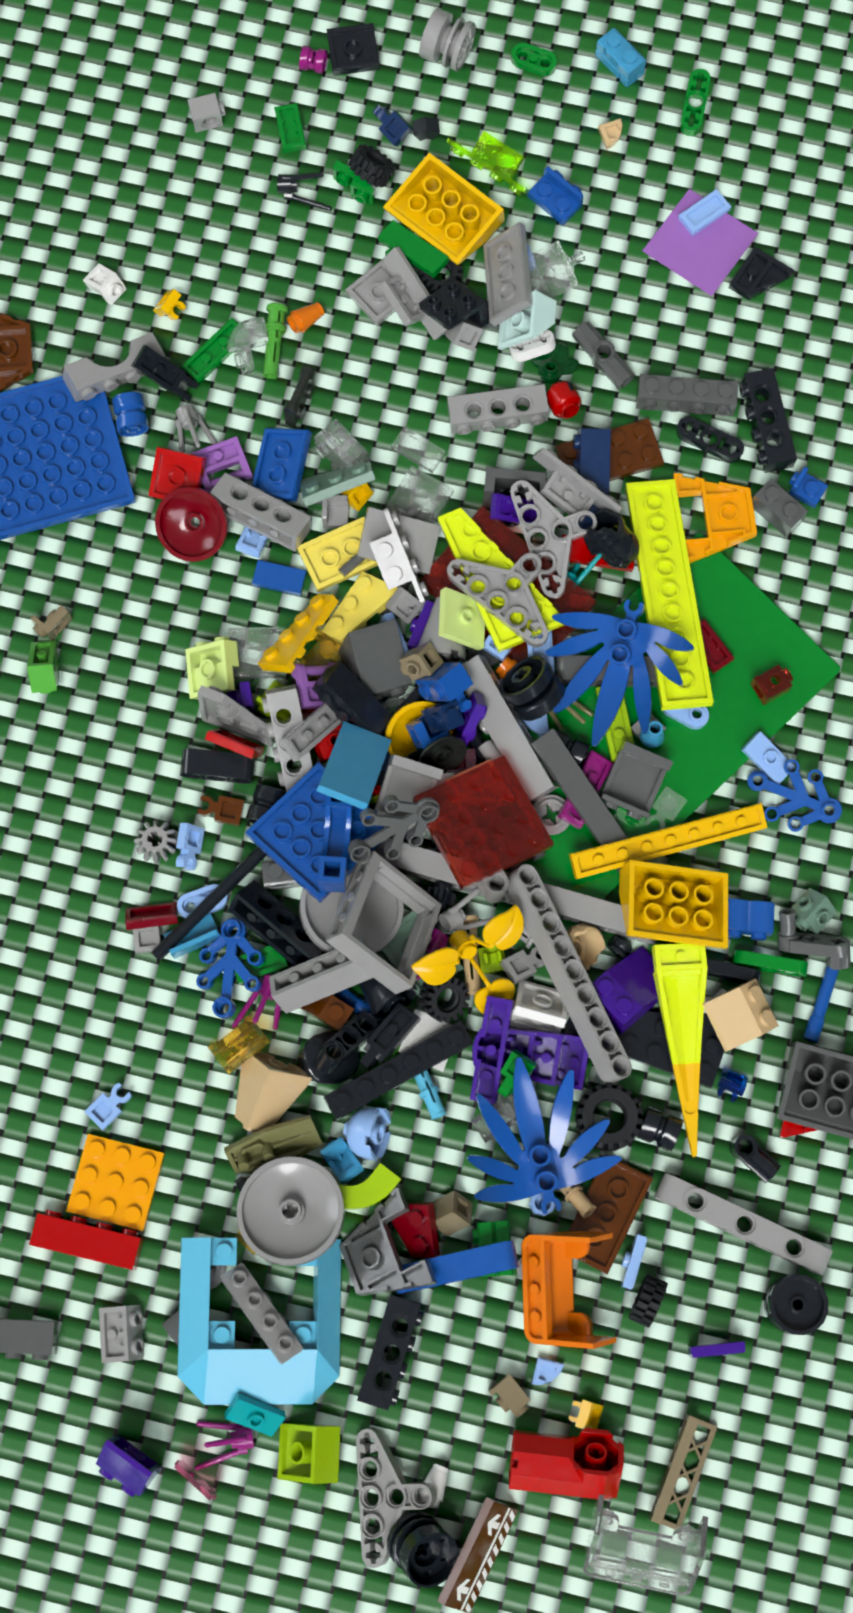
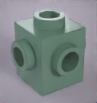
M811 888L791 907V909L796 911V925L803 931L808 929L815 934H818L837 913L827 896Z

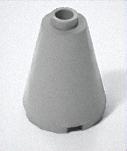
M437 597L418 646L431 642L444 663L459 662V660L465 663V645L439 636L440 597Z

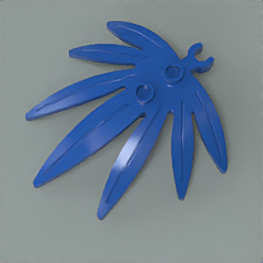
M627 599L624 603L625 619L591 612H571L552 615L555 621L563 625L584 630L598 629V631L584 633L562 641L546 650L545 654L547 656L574 655L604 643V646L584 664L570 681L563 698L553 709L555 713H560L578 700L598 678L607 661H610L602 681L594 714L592 746L594 747L606 735L620 709L626 692L631 666H633V690L638 720L644 734L648 732L652 695L649 673L643 656L644 653L649 655L659 671L678 686L683 685L681 675L675 664L655 643L657 642L668 649L681 652L693 651L694 646L673 631L656 625L637 622L638 617L643 614L645 609L642 602L639 603L636 611H631V601Z
M520 1057L516 1058L513 1075V1102L517 1127L524 1147L523 1151L511 1129L497 1110L481 1094H476L480 1112L488 1129L500 1147L518 1165V1169L516 1170L490 1157L468 1155L467 1160L481 1171L495 1178L513 1182V1184H496L485 1187L474 1194L475 1199L488 1202H510L541 1194L540 1210L543 1214H548L546 1205L549 1202H554L557 1211L561 1210V1203L554 1196L553 1190L570 1187L590 1180L622 1160L618 1155L601 1156L582 1162L573 1168L602 1137L610 1124L608 1119H603L585 1130L571 1144L564 1156L560 1157L572 1111L574 1094L573 1070L566 1072L555 1096L550 1116L548 1144H546L541 1110L532 1081Z

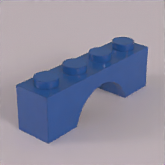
M327 795L318 886L319 891L345 893L349 862L348 846L351 841L354 806Z

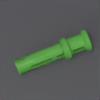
M270 303L266 307L268 320L264 330L267 333L262 376L267 379L278 378L281 338L286 332L284 322L285 314L288 313V307L280 303Z

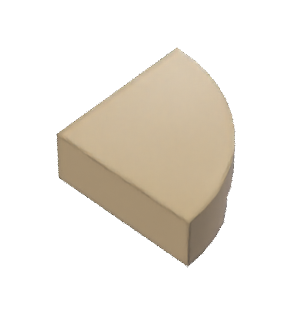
M621 118L598 126V131L606 150L613 147L621 137Z

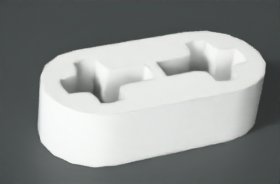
M546 330L536 338L511 346L509 349L513 360L523 362L552 352L556 347V342L552 331Z

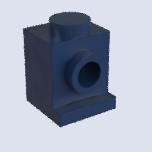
M457 700L440 702L421 710L429 735L436 732L450 731L465 724Z

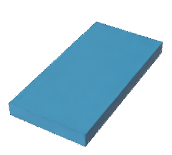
M343 721L316 791L360 809H366L391 739Z

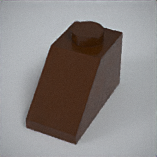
M333 995L300 1008L335 1031L341 1030L350 1022L355 1014L354 1008Z

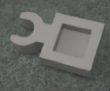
M536 946L528 955L524 950H521L501 961V967L514 985L533 976L537 972L536 968L544 966L542 959L536 957L538 953Z

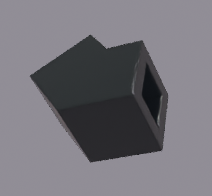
M423 117L412 121L413 135L419 141L425 139L434 140L440 133L438 119Z

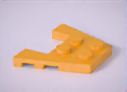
M673 473L678 498L701 496L707 538L686 540L689 563L756 537L757 528L749 487L724 482L717 484L704 481V478L695 477V479L682 477L683 474Z

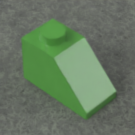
M56 640L31 642L27 670L32 693L47 694L57 691L59 670Z

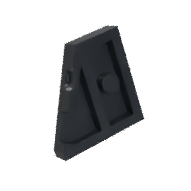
M754 247L729 284V289L747 300H751L791 278L795 270Z

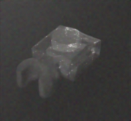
M665 786L652 805V808L657 811L656 814L649 816L645 821V825L648 826L652 820H657L659 822L657 830L664 829L665 819L668 818L673 822L688 800Z

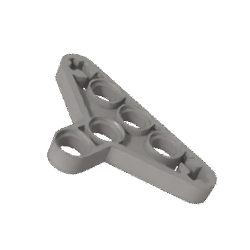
M520 480L511 486V498L529 552L538 555L540 559L550 557L553 560V565L549 570L541 569L538 579L544 594L550 599H558L563 596L566 590L572 541L587 535V529L584 530L579 527V520L583 516L591 517L593 519L591 528L594 530L597 529L598 522L595 515L587 510L564 517L530 483ZM523 486L525 490L529 489L525 496L528 503L533 499L534 505H524L520 495L516 496V493L519 492V487ZM529 509L537 512V518L532 523H527L523 520L525 511ZM562 524L568 526L569 533L566 537L558 538L555 535L557 526ZM536 533H542L545 536L543 545L538 547L532 545V536ZM532 560L536 570L538 565L534 560ZM557 570L558 576H552L555 583L561 586L557 588L558 592L554 594L551 590L547 591V588L550 587L549 578L546 577L543 580L542 576L551 575Z
M534 553L524 554L510 570L463 559H455L449 563L447 575L454 585L528 645L541 647L546 643L548 630L528 587L541 572L542 562L538 555ZM526 560H534L538 567L532 572L526 571L523 568L524 562ZM463 567V574L469 578L466 585H464L465 578L460 574L456 577L454 576V568L460 569ZM512 578L518 579L521 582L520 588L515 591L510 590L506 585L508 580ZM476 581H480L485 585V590L479 594L474 593L471 590V585ZM495 597H500L504 600L505 604L501 609H494L491 607L490 601ZM513 613H520L524 616V621L520 625H514L510 622V616ZM528 620L533 622L530 624V629L534 632L541 630V639H531L532 633L526 628Z
M366 1428L361 1430L356 1438L361 1550L364 1563L370 1568H377L385 1565L390 1558L387 1551V1538L393 1525L398 1519L406 1515L407 1510H421L433 1506L437 1500V1492L430 1483H407L380 1430L377 1428ZM370 1436V1438H374L375 1442L370 1445L366 1443L365 1439ZM378 1452V1456L366 1457V1453ZM369 1461H373L377 1466V1473L374 1477L369 1476L366 1472V1465ZM420 1488L426 1489L429 1493V1500L426 1504H422L418 1500L417 1492ZM371 1489L378 1493L379 1499L376 1505L370 1504L367 1499V1494ZM395 1489L401 1490L404 1496L403 1502L400 1505L396 1504L392 1499V1493ZM371 1518H376L380 1523V1530L377 1534L369 1529ZM382 1537L383 1542H370V1539ZM376 1550V1552H380V1558L376 1559V1557L372 1556L371 1551Z

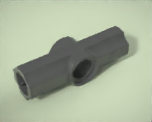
M589 321L583 322L572 333V337L592 359L593 366L601 370L618 390L626 387L634 379L635 374L615 352L614 345L610 341L605 340ZM606 353L609 357L601 358L598 354Z

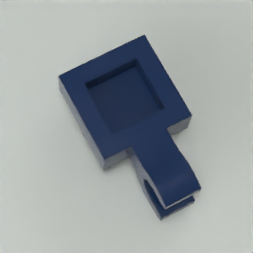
M379 104L372 111L383 123L379 130L394 146L398 147L413 129L397 111L390 113L385 106L381 107Z

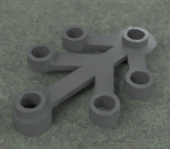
M395 795L386 796L382 802L385 811L388 813H395L397 811L409 813L404 817L375 814V811L371 808L362 810L360 819L364 826L378 825L387 827L365 840H352L348 846L351 860L356 863L366 861L370 857V848L393 836L391 843L386 844L383 851L388 860L398 859L401 855L400 848L408 826L415 822V828L406 834V839L411 847L420 846L424 841L423 834L427 823L435 821L439 816L440 806L437 800L427 797L414 803L399 801Z

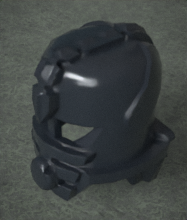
M602 509L594 514L598 522L597 529L587 528V535L584 536L587 549L591 555L600 553L602 559L611 567L627 568L639 554V540L625 525V521L620 514L614 513L610 509Z

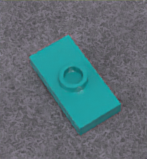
M240 1393L236 1395L224 1412L225 1419L271 1437L286 1418L285 1411Z

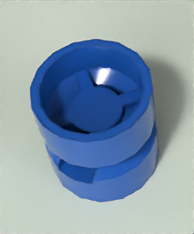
M125 392L113 397L112 404L114 414L117 416L116 427L118 434L124 437H134L146 433L149 430L147 415L144 413L146 408L143 394Z

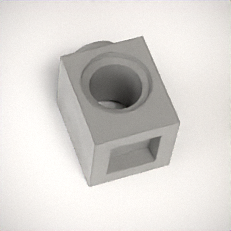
M215 93L188 99L189 110L196 133L223 126L222 116H226L223 102L217 101Z

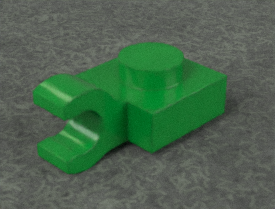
M517 1049L512 1051L500 1071L506 1078L498 1089V1093L505 1098L513 1093V1075L516 1058L520 1057L529 1076H531L537 1066L536 1062Z

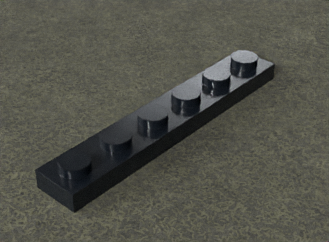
M459 1021L332 1091L323 1098L337 1121L473 1045V1041L462 1022Z

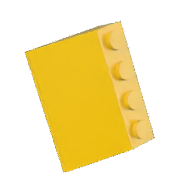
M431 153L427 154L383 206L384 210L427 243L449 256V259L457 266L489 240L505 221L504 209Z
M629 860L620 869L619 896L627 936L722 949L728 948V873Z

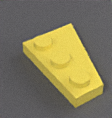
M362 571L321 632L324 636L342 644L349 632L366 627L367 621L376 613L380 615L387 609L385 605L398 587L388 590L385 581Z

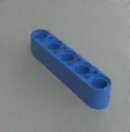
M514 1241L499 1242L425 1259L430 1262L437 1283L430 1286L397 1290L395 1295L519 1268ZM420 1261L402 1265L403 1269L405 1270Z

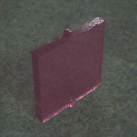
M177 1460L174 1468L209 1501L211 1499L214 1501L217 1497V1492L183 1460Z

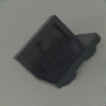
M455 278L419 303L420 310L447 330L454 328L467 318L481 328L489 324L486 301Z

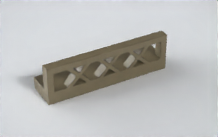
M686 1414L648 1517L652 1522L665 1525L680 1532L717 1426ZM697 1425L710 1429L706 1440L699 1444H695L693 1439ZM704 1446L700 1455L698 1448ZM695 1450L699 1459L697 1466L686 1471L684 1461L687 1453ZM694 1472L692 1480H690L688 1474ZM685 1476L689 1484L688 1491L677 1497L674 1492L677 1480ZM684 1499L683 1505L681 1507L679 1500ZM676 1503L680 1512L676 1523L664 1519L668 1505Z

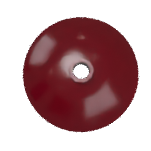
M182 487L170 492L159 504L155 516V528L161 544L170 554L184 561L197 562L213 556L220 550L226 540L228 520L223 506L210 492L198 487ZM194 517L200 520V525L194 523Z

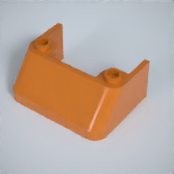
M588 1231L531 1234L523 1239L521 1248L524 1333L531 1343L596 1349L616 1343V1337L593 1335V1325L589 1316L582 1312H574L572 1258H583L588 1254L590 1243L612 1239L613 1233Z

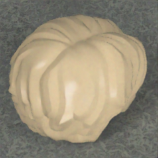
M584 923L571 926L567 933L587 971L590 970L592 965L597 963L598 955L606 948L605 940L596 927Z

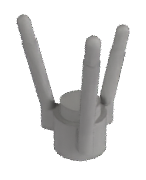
M183 405L176 410L178 419L175 421L181 452H185L183 428L184 430H190L196 447L199 448L201 446L195 430L198 423L213 445L217 444V441L204 423L201 414L196 413L193 405Z
M479 888L473 890L455 906L439 915V922L446 932L450 933L454 930H468L484 926L494 918L464 925L466 915L462 908L481 892Z

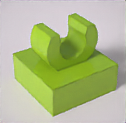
M496 945L492 949L487 947L478 949L480 968L485 975L504 971L500 965L501 961L505 959L504 950L498 949Z

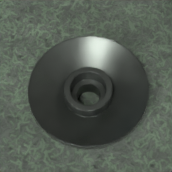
M443 737L429 744L422 751L418 762L444 770L443 773H448L463 761L467 747L459 737Z

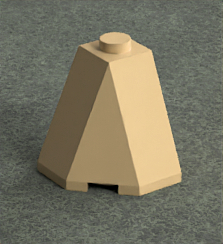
M244 1049L235 1117L243 1124L242 1127L250 1132L275 1125L309 1085L312 1078L300 1067L291 1063L286 1065L268 1053Z

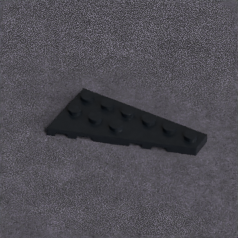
M647 1011L623 1034H620L615 1029L629 1059L674 1075L661 1012ZM704 1013L699 1085L711 1089L724 1054V1049L708 1015ZM569 1016L564 1033L579 1035Z

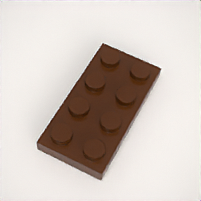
M649 418L611 429L610 481L664 465V460ZM573 440L555 445L558 459L572 466L573 459H576V449H573Z

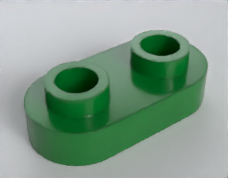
M518 43L512 48L511 62L516 68L540 76H550L555 72L557 57L553 52L527 43ZM546 64L548 67H542L541 65Z

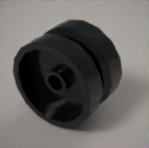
M531 656L522 660L507 672L501 681L499 690L500 694L513 706L514 711L521 719L533 721L551 712L559 704L564 696L566 687L558 674L553 672L552 667L545 658Z
M786 1275L776 1279L768 1287L764 1297V1310L768 1320L776 1329L786 1334L806 1335L816 1331L824 1323L828 1314V1298L824 1288L816 1280L806 1275ZM794 1300L800 1301V1306L796 1307V1309L793 1307Z

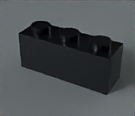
M342 662L327 667L311 688L318 695V698L329 706L339 720L378 735L392 717Z

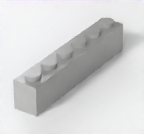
M477 655L464 663L462 666L474 683L465 690L467 697L470 699L473 692L482 694L487 706L486 715L479 722V725L486 735L489 734L492 738L493 744L501 754L507 768L529 802H536L539 798L559 788L560 786L531 745L534 740L523 721L514 711L513 706L500 694L499 687L501 683L486 657Z

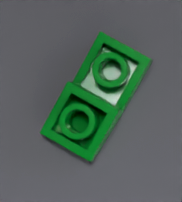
M336 160L333 166L334 180L341 186H350L351 197L357 202L373 206L375 198L374 189L366 180L362 181L360 176H356L354 174L355 171H351L348 165Z

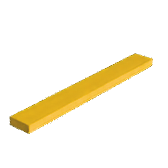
M762 803L570 853L569 858L575 879H580L621 868L629 860L647 861L768 828Z

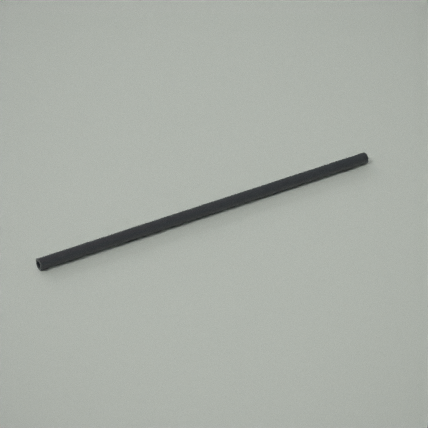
M418 688L391 713L392 716L406 704L424 700ZM389 721L384 726L379 735L385 737V731ZM257 846L151 952L154 957L161 961L170 952L169 950L174 948L267 854Z

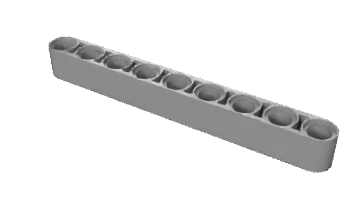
M523 864L507 875L509 880L508 891L522 913L524 924L600 1079L605 1083H615L631 1074V1062L537 870L532 865Z

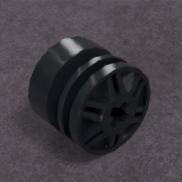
M416 1511L408 1513L398 1519L390 1529L387 1538V1551L390 1558L402 1569L409 1580L418 1587L430 1588L438 1586L447 1580L459 1555V1549L455 1540L432 1516L425 1512Z

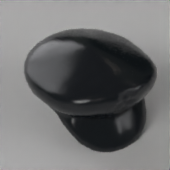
M328 1031L312 1036L300 1051L297 1060L298 1067L312 1078L311 1081L325 1085L339 1084L349 1080L356 1073L360 1064L359 1051H356L331 1073H323L315 1066V1056L326 1041L338 1031Z

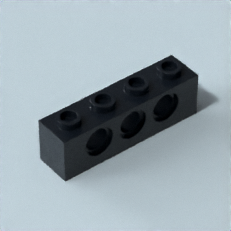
M770 368L745 373L742 383L739 384V391L741 397L746 400V418L751 420L752 441L753 443L757 442L759 450L757 451L758 464L763 465L764 473L794 467L797 456L774 369ZM755 396H763L766 401H759ZM768 418L772 423L765 424L761 419ZM767 441H775L778 446L772 447Z
M253 880L235 894L228 910L293 966L326 953L315 945L306 934L301 919L257 881Z
M390 1294L357 1401L387 1411L390 1405H396L400 1390L395 1389L398 1378L404 1379L408 1364L403 1361L406 1352L412 1353L416 1337L411 1335L414 1326L420 1327L425 1312L420 1310L421 1304ZM398 1318H402L408 1323V1330L401 1335L396 1334L392 1328L393 1322ZM388 1345H395L399 1348L400 1355L398 1359L390 1361L385 1357L384 1350ZM385 1371L390 1374L392 1381L389 1386L381 1387L377 1384L376 1376L379 1372Z

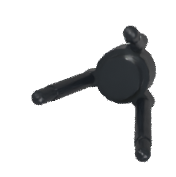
M323 172L298 175L278 174L277 191L278 194H284V200H294L327 211L332 210L330 206L293 195V192H298V180L322 178L324 176Z

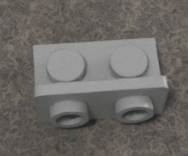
M129 1305L99 1308L102 1363L142 1360L144 1358L145 1346L142 1337L143 1315L141 1313V1306Z

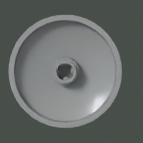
M352 873L347 877L346 888H347V885H348V883H349V880H350V878H351ZM373 879L352 936L357 940L363 938L373 952L378 953L392 941L400 928L404 911L403 902ZM303 888L299 901V913L303 928L315 945L326 953L330 952L335 948L326 942V938L344 893L331 892L319 903Z
M282 1157L259 1167L245 1182L237 1203V1222L241 1235L247 1245L264 1260L282 1266L303 1265L314 1261L326 1253L337 1240L345 1216L343 1195L334 1177L320 1164L302 1157Z

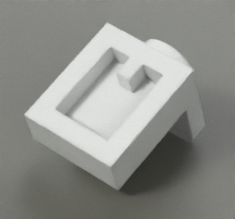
M99 263L83 279L86 286L102 295L109 305H113L126 291V287L118 275Z

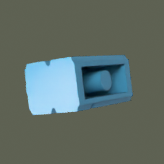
M615 28L611 29L597 41L595 56L617 78H620V81L626 88L644 74L646 59Z

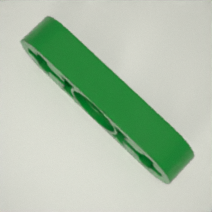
M704 69L692 71L689 77L680 121V130L687 136H695L701 130L711 81L710 74ZM697 79H702L700 90H695ZM698 98L702 104L699 107H693L689 104V100ZM690 114L695 115L693 127L688 126Z
M735 950L732 960L734 965L797 977L807 976L809 964L802 960Z

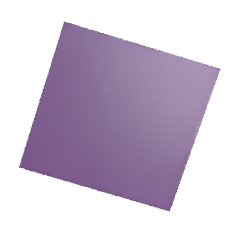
M689 189L642 251L712 296L759 233L726 213L692 236L679 221L678 217L679 214L703 199V197Z

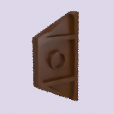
M3 313L0 315V392L34 373L31 325L21 320H14L11 316Z

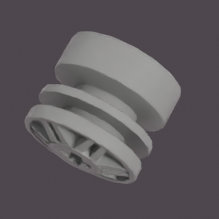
M439 8L435 9L423 32L419 56L436 63L442 55L443 67L447 68L451 64V70L455 72L460 71L471 52L476 24L471 21L465 24L464 18L460 17L453 25V15Z

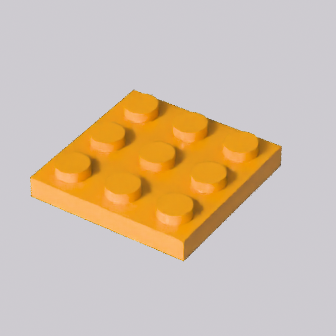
M88 1134L66 1212L144 1231L165 1153Z

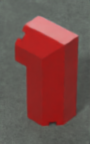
M585 1428L578 1437L514 1430L509 1465V1489L600 1500L617 1498L624 1465V1445L620 1441L617 1444L613 1440V1435L608 1430Z

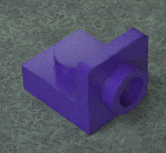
M249 681L240 682V690L227 692L226 695L247 708L252 714L255 713Z

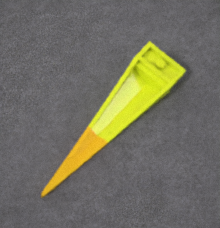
M684 943L653 945V977L691 1155L695 1157L697 1155L699 1078L704 1014L702 1004L705 1002L708 969L705 946Z

